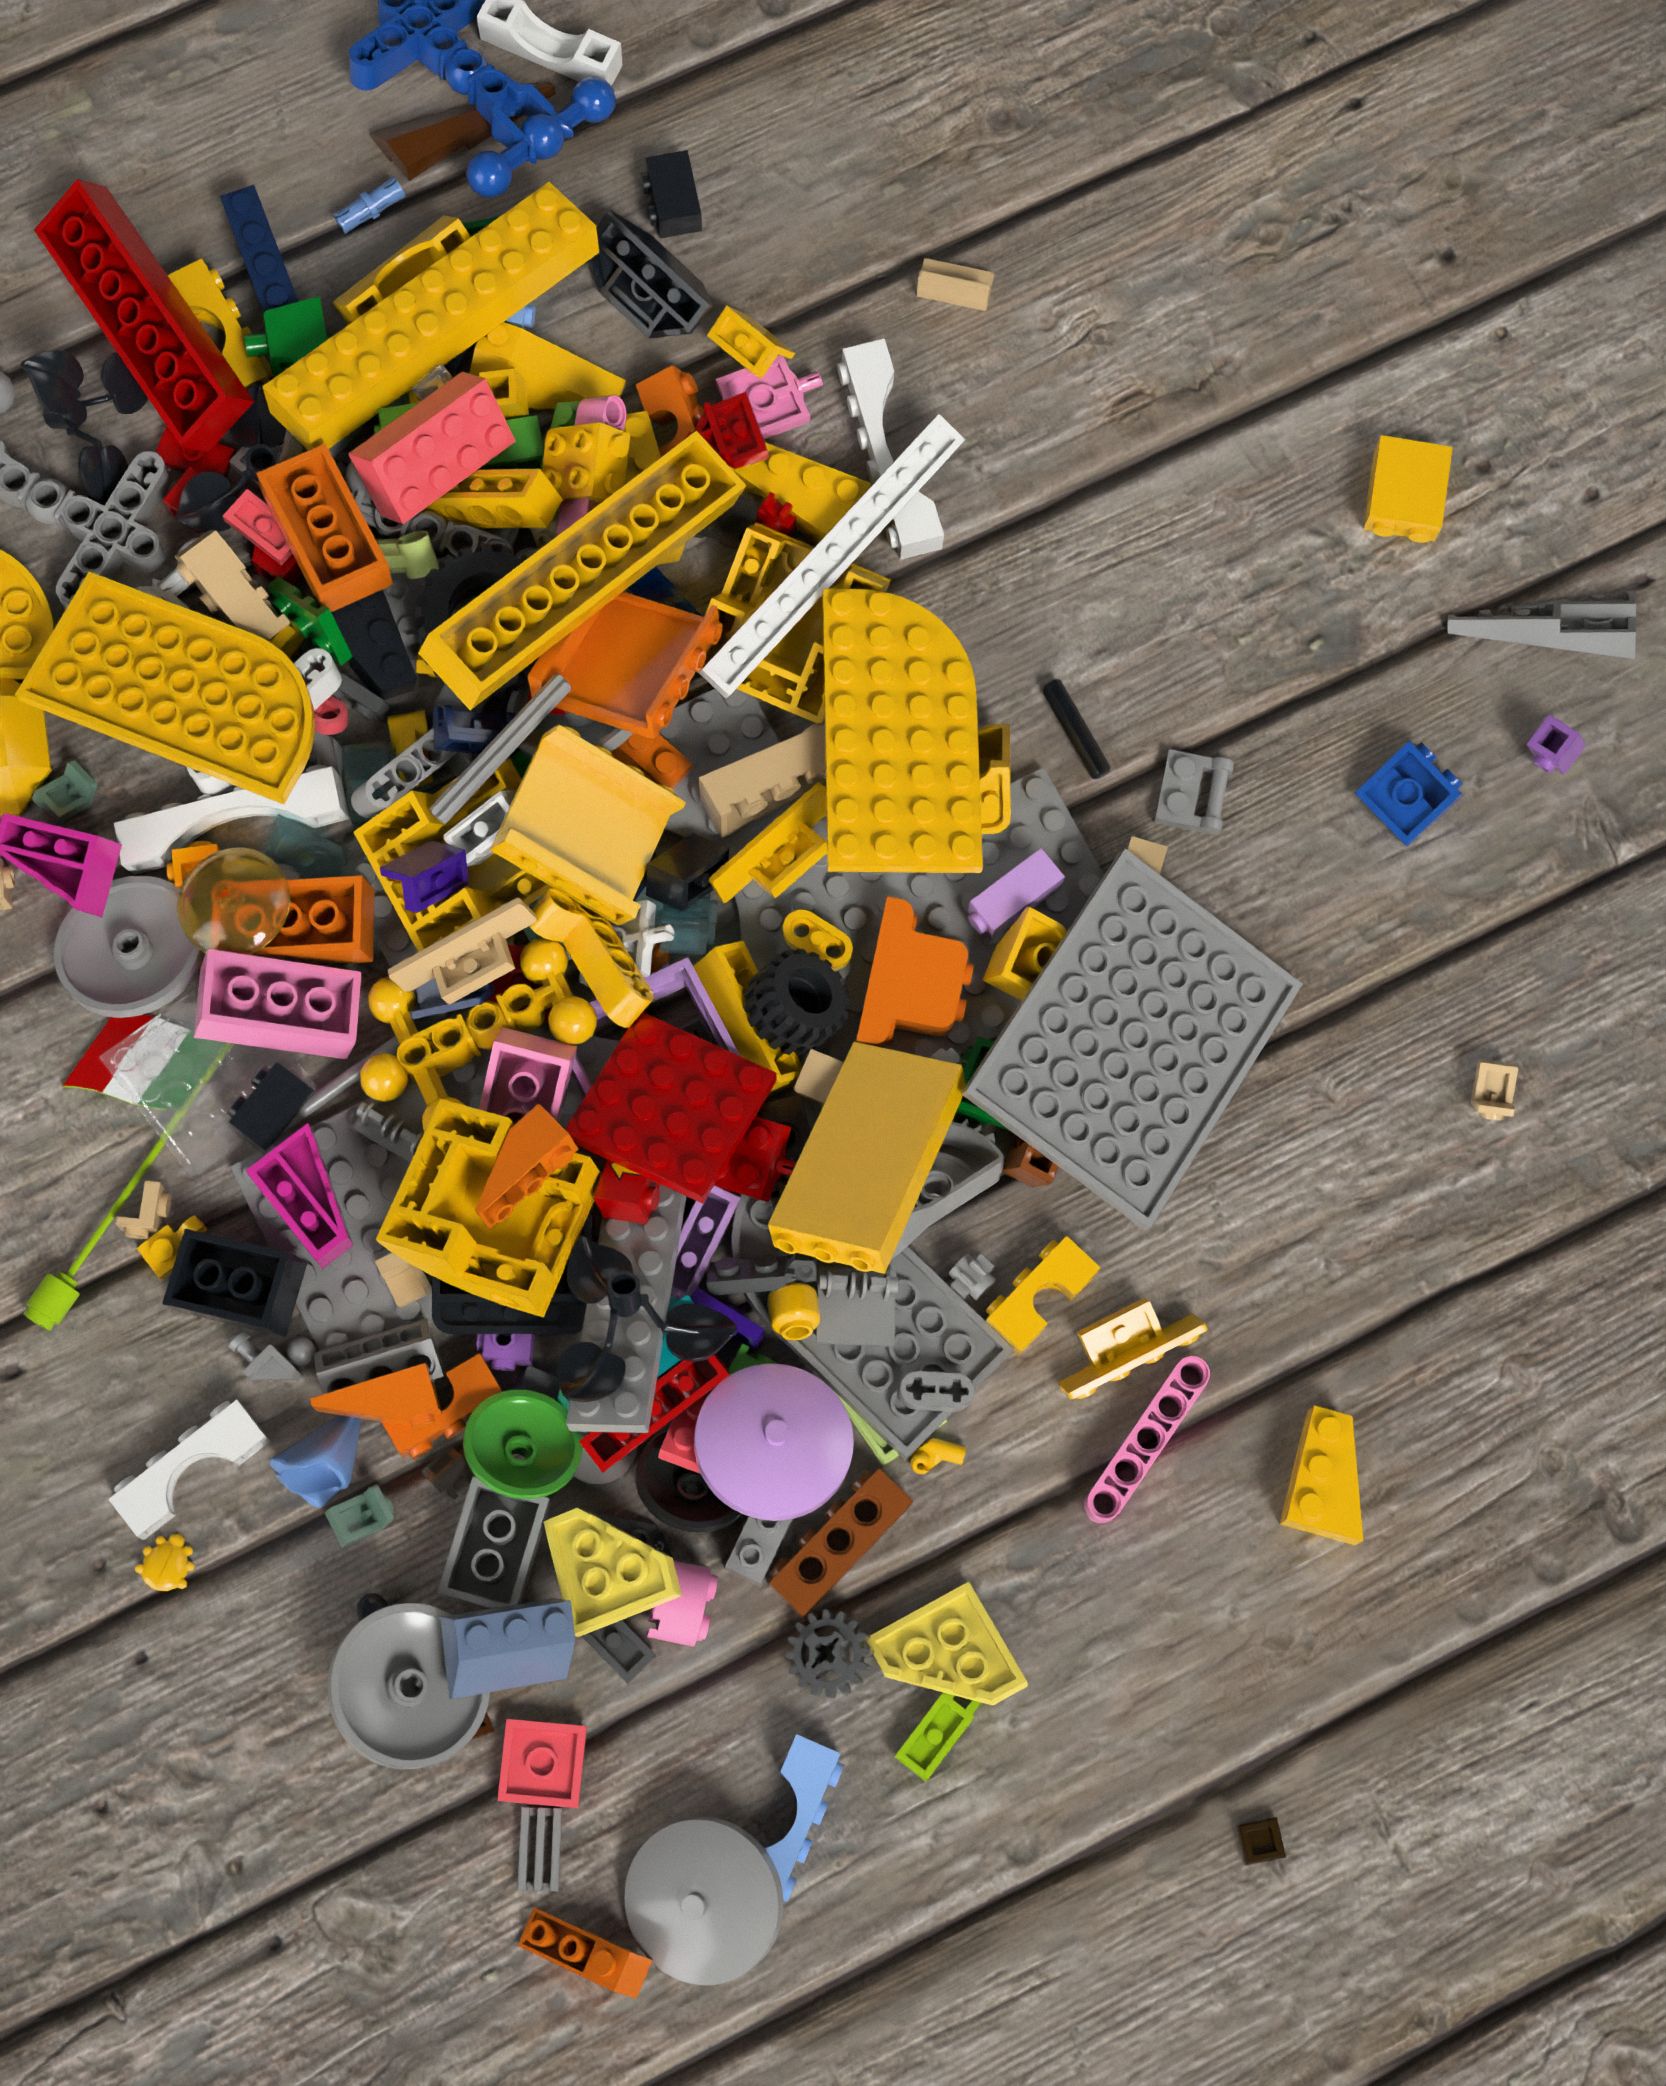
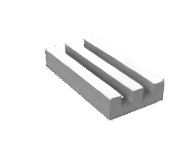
M521 1807L518 1891H559L563 1808ZM530 1816H537L534 1882H527ZM546 1816L553 1817L550 1883H543Z

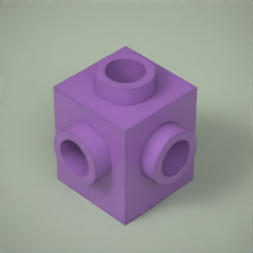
M478 1334L477 1352H483L482 1357L484 1361L491 1363V1369L514 1371L515 1365L532 1366L536 1334ZM511 1339L509 1344L505 1346L500 1345L502 1340Z

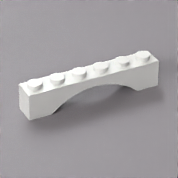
M885 339L844 348L842 350V363L837 364L840 382L842 385L848 384L851 394L847 396L850 415L852 418L858 417L861 427L856 430L861 450L867 449L870 461H866V466L871 483L876 482L894 462L885 441L882 425L885 404L893 388L894 368ZM918 491L889 522L890 526L886 527L890 548H897L900 560L941 550L943 547L944 533L935 503Z
M316 765L306 769V773L301 774L285 804L237 786L233 789V792L212 796L204 794L199 796L196 802L184 805L182 803L166 804L161 807V811L150 814L145 812L129 814L125 817V820L114 823L117 843L122 844L119 854L121 865L133 875L167 867V863L173 862L172 849L186 848L197 837L212 828L240 818L278 816L301 822L312 828L348 820L350 817L341 776L332 766Z

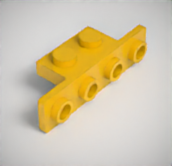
M818 782L809 791L805 792L800 799L775 818L767 828L753 840L749 841L743 849L709 878L715 893L723 903H727L752 880L776 899L827 854V841L811 829L826 816V787L822 783Z
M1144 1297L1077 1331L1091 1365L1059 1381L1060 1390L1069 1399L1088 1397L1096 1391V1387L1108 1381H1118L1130 1374L1131 1369L1143 1363L1150 1364L1164 1357L1166 1351L1176 1346H1186L1195 1342L1200 1334L1208 1330L1207 1326L1195 1314H1190L1162 1329L1150 1301Z

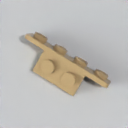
M520 898L504 903L498 909L478 920L468 923L462 929L436 941L433 945L389 968V978L405 992H410L435 978L441 998L450 1005L515 969L506 938L537 921L536 915Z

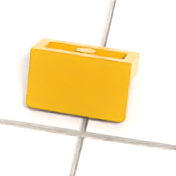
M727 305L707 334L712 341L759 378L764 377L778 354L792 359L795 355V352L748 314Z

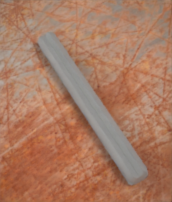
M554 674L433 803L429 810L438 821L445 824L455 815L571 690L569 682L559 674Z

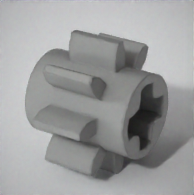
M967 1253L948 1273L955 1280L950 1287L963 1300L970 1294L977 1301L996 1281L990 1274L995 1265L982 1253L976 1259Z

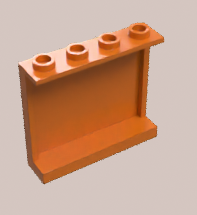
M622 592L538 658L528 674L531 696L533 698L554 674H559L569 682L571 690L555 708L655 740L662 727H667L670 723L673 709L678 700L684 699L687 695L690 681L695 672L702 670L710 647L716 645L720 640L722 624L719 623L718 608L712 605L705 617Z

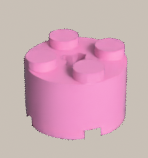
M673 1560L682 1596L650 1609L648 1622L656 1624L655 1629L650 1628L647 1630L646 1637L694 1647L696 1641L706 1639L710 1616L704 1615L706 1601L710 1602V1599H714L718 1576L710 1574V1567Z

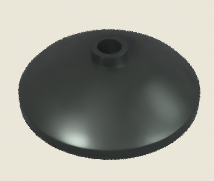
M667 1432L654 1438L644 1448L636 1467V1488L644 1506L661 1522L682 1531L701 1533L722 1529L732 1524L742 1515L723 1503L710 1490L700 1473L658 1458ZM686 1492L694 1493L696 1496H690Z

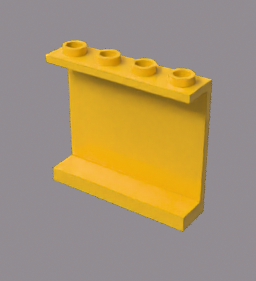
M558 724L543 734L490 850L620 926L636 917L641 905L633 901L647 869V863L650 862L670 815L683 809L686 802L675 796L676 794L671 788L656 784L644 777V773L640 769L621 763L613 758L612 753L607 749L590 744L580 738L581 736L576 730Z

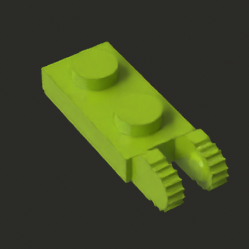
M942 1692L894 1758L927 1782L975 1718L973 1714L981 1702L971 1700L966 1709H964L953 1700L955 1695Z

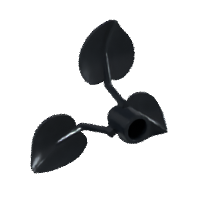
M60 350L37 353L22 361L21 366L27 373L37 398L44 406V420L52 429H66L69 436L75 435L93 444V446L84 447L80 452L78 459L79 474L88 497L105 506L128 469L126 459L117 447L113 445L102 447L99 439L78 430V427L87 419L86 407L113 399L114 406L119 413L133 414L142 409L148 397L117 352L106 358L101 370L103 386L109 393L81 401L77 400L81 396L80 391L77 389L83 382L84 374L78 360L72 354Z
M259 381L247 389L255 402L229 429L232 439L238 446L251 447L246 456V470L242 472L241 478L232 489L228 479L216 472H202L191 478L183 489L176 512L178 521L187 527L201 532L209 530L221 532L230 529L231 526L224 521L223 515L238 499L236 494L241 491L248 479L251 478L259 482L256 473L277 464V456L272 448L284 442L287 429L270 413L262 387L264 386L263 382Z
M580 1236L568 1262L567 1281L569 1289L578 1300L588 1304L598 1303L607 1296L609 1308L611 1309L610 1320L603 1349L592 1342H580L569 1346L561 1354L557 1363V1378L562 1396L572 1401L591 1402L609 1396L620 1387L625 1377L626 1364L621 1357L609 1354L613 1345L617 1319L619 1316H632L639 1310L640 1306L644 1307L662 1332L668 1333L666 1337L668 1350L677 1358L685 1361H702L716 1354L734 1336L737 1325L730 1318L714 1309L688 1303L673 1307L667 1315L668 1324H665L650 1304L649 1296L641 1294L640 1281L633 1273L630 1260L613 1248L597 1244L584 1236Z

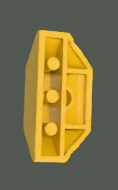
M3 677L0 678V819L3 813L22 816L28 807V803L33 798L34 791L42 786L52 771L45 711L19 701L15 693L21 684L11 678Z

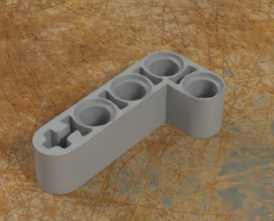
M433 727L358 786L352 793V806L360 816L373 818L407 794L444 763H446L456 777H459L472 763V758L476 759L479 754L434 750ZM422 749L429 752L432 761L424 756ZM396 769L403 773L406 782L398 778ZM378 788H381L384 794L375 800L371 794Z

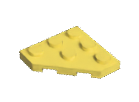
M575 1508L543 1521L561 1597L565 1600H571L576 1637L682 1596L672 1557L590 1512Z
M970 1582L959 1586L870 1635V1638L866 1641L868 1648L874 1650L873 1657L883 1675L894 1680L989 1705H995L1028 1686L1027 1680Z

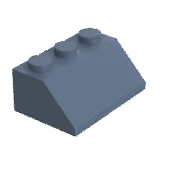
M550 1598L440 1617L450 1699L567 1679L575 1645L571 1600Z

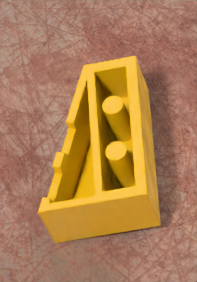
M1315 1405L1307 1411L1280 1525L1355 1546L1364 1541L1353 1416Z

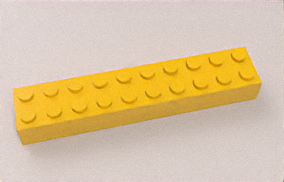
M547 182L262 386L270 413L308 451L323 444H326L328 449L378 414V409L389 406L599 253L596 225L554 185Z
M696 430L430 632L418 654L466 707L472 710L730 509L745 489L746 484Z

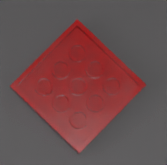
M642 1012L634 1023L628 1027L565 1130L570 1134L576 1145L703 1204L776 1083L777 1073Z

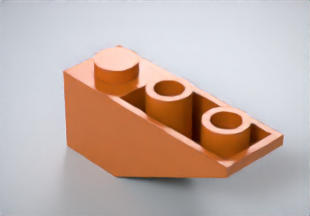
M537 1104L509 1129L476 1206V1213L489 1229L496 1223L507 1219L512 1213L513 1208L526 1196L536 1193L541 1188L543 1181L556 1169L566 1166L571 1161L573 1154L578 1150L570 1134L540 1104Z
M535 1907L517 1945L613 1992L637 1999L653 1961L620 1944Z

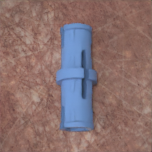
M393 176L370 192L364 191L360 193V198L333 213V216L344 234H347L368 219L372 218L375 220L380 216L379 213L405 198L406 195Z

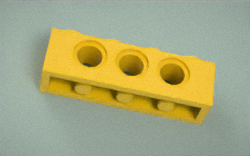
M541 469L476 470L423 510L436 512L447 523H449V520L454 521V526L462 524L474 528H547L553 520L563 498Z

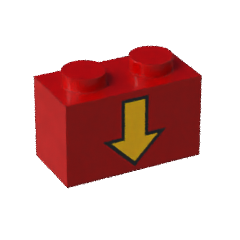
M607 1159L594 1199L603 1218L647 1224L651 1211L656 1210L658 1207L661 1184Z

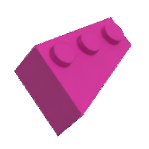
M3 813L0 821V855L26 874L33 876L43 883V886L64 898L75 909L102 918L122 844L97 835Z
M309 1123L245 1170L321 1269H324L353 1246L317 1139Z

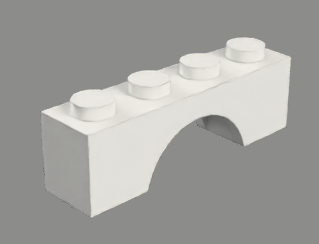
M485 0L477 15L481 40L578 82L588 77H598L607 81L612 86L623 65L620 42L590 29L580 35L558 31L535 16L525 1Z
M237 1399L233 1403L225 1401L210 1413L212 1418L201 1428L196 1425L185 1431L178 1438L179 1445L168 1453L165 1450L157 1453L146 1463L147 1470L136 1478L133 1475L125 1478L114 1488L116 1494L109 1498V1501L138 1538L145 1540L176 1516L173 1505L174 1487L178 1478L188 1466L198 1460L211 1457L224 1458L240 1466L271 1441L243 1404Z

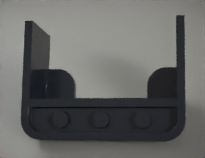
M588 1215L581 1230V1236L591 1241L592 1215ZM568 1263L544 1317L492 1302L432 1276V1320L436 1328L445 1334H576L583 1330L587 1303L578 1300L569 1289L567 1281Z

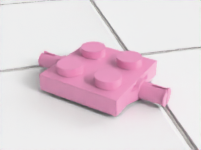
M781 355L776 357L763 378L755 376L748 369L744 368L716 379V387L722 400L746 391L764 439L810 423L811 416L804 403L803 393L823 386L818 371L798 379L789 369L784 356Z

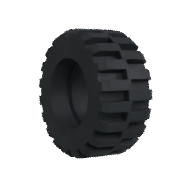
M480 545V551L472 552L468 546L458 550V558L453 559L449 554L441 559L439 569L432 568L425 577V586L420 587L417 596L415 613L417 645L422 647L427 635L449 619L454 608L461 601L468 597L482 594L529 557L523 554L518 559L513 556L514 549L504 546L501 552L491 551L492 545ZM538 658L493 692L494 696L506 695L507 687L512 686L515 691L526 687L528 674ZM434 671V674L442 681V679Z

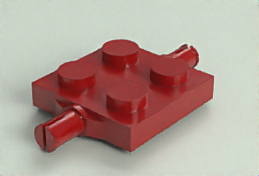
M755 1117L716 1181L715 1186L769 1202L774 1184L780 1175L791 1176L793 1172L791 1167L795 1168L797 1163L796 1161L786 1159V1144L792 1127Z

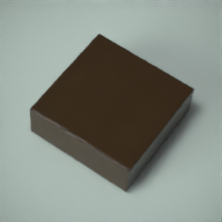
M1277 1817L1236 1825L1245 1866L1286 1858Z

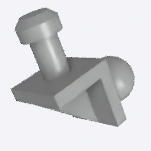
M245 1330L236 1332L230 1338L228 1346L234 1353L239 1352L250 1362L242 1372L253 1383L256 1380H296L298 1382L303 1375L294 1366L309 1364L314 1359L313 1353H316L313 1342L306 1337H296L288 1343L286 1358L271 1344L261 1352L250 1341L251 1335Z

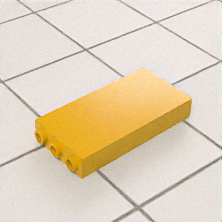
M853 1042L768 1223L774 1247L788 1254L800 1253L815 1257L826 1263L837 1262L853 1266L855 1269L863 1272L875 1271L885 1274L962 1100L963 1095L961 1092L966 1086L962 1065Z

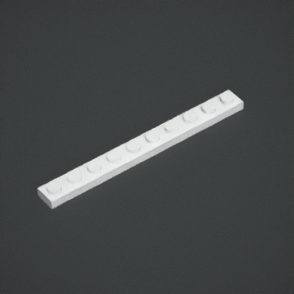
M938 414L702 668L699 674L725 699L728 698L822 596L823 589H828L965 439Z

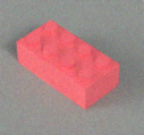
M461 372L348 454L380 516L404 524L511 446L516 440L486 379Z

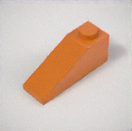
M426 1363L310 1398L312 1407L318 1412L399 1425L411 1423L412 1428L429 1425L435 1422L434 1416L442 1414L432 1376Z

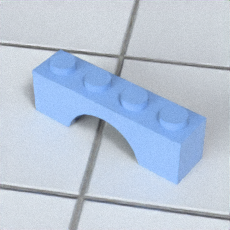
M797 1734L780 1771L795 1793L797 1802L796 1818L791 1830L781 1841L764 1848L777 1869L783 1891V1901L788 1902L797 1879L790 1876L795 1862L798 1861L804 1864L813 1842L806 1838L812 1823L820 1825L829 1804L822 1800L827 1785L836 1787L844 1768V1764L837 1762L841 1753Z

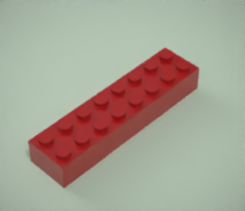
M77 179L34 231L180 446L209 452L255 401L107 187Z

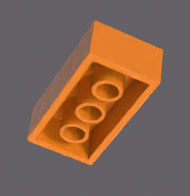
M326 444L256 473L263 497L320 607L325 605L333 612L393 585L388 562Z
M362 875L214 884L212 949L312 965L373 962L375 889Z

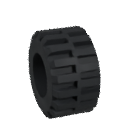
M791 949L786 950L771 960L748 983L749 987L744 993V997L748 1000L744 1004V1009L751 1016L748 1022L751 1027L755 1026L759 1031L756 1035L761 1040L763 1038L768 1040V1046L774 1050L780 1047L784 1054L790 1055L792 1052H795L796 1055H804L810 1049H817L843 1027L842 1024L847 1021L849 1014L846 1010L850 1008V999L845 997L849 993L847 985L841 983L840 979L843 977L839 971L834 972L831 968L832 963L827 959L824 961L820 960L819 954L811 952L807 955L805 949H796L794 952ZM791 995H793L801 1003L804 1010H802L799 1006L796 1005V1003L791 998Z

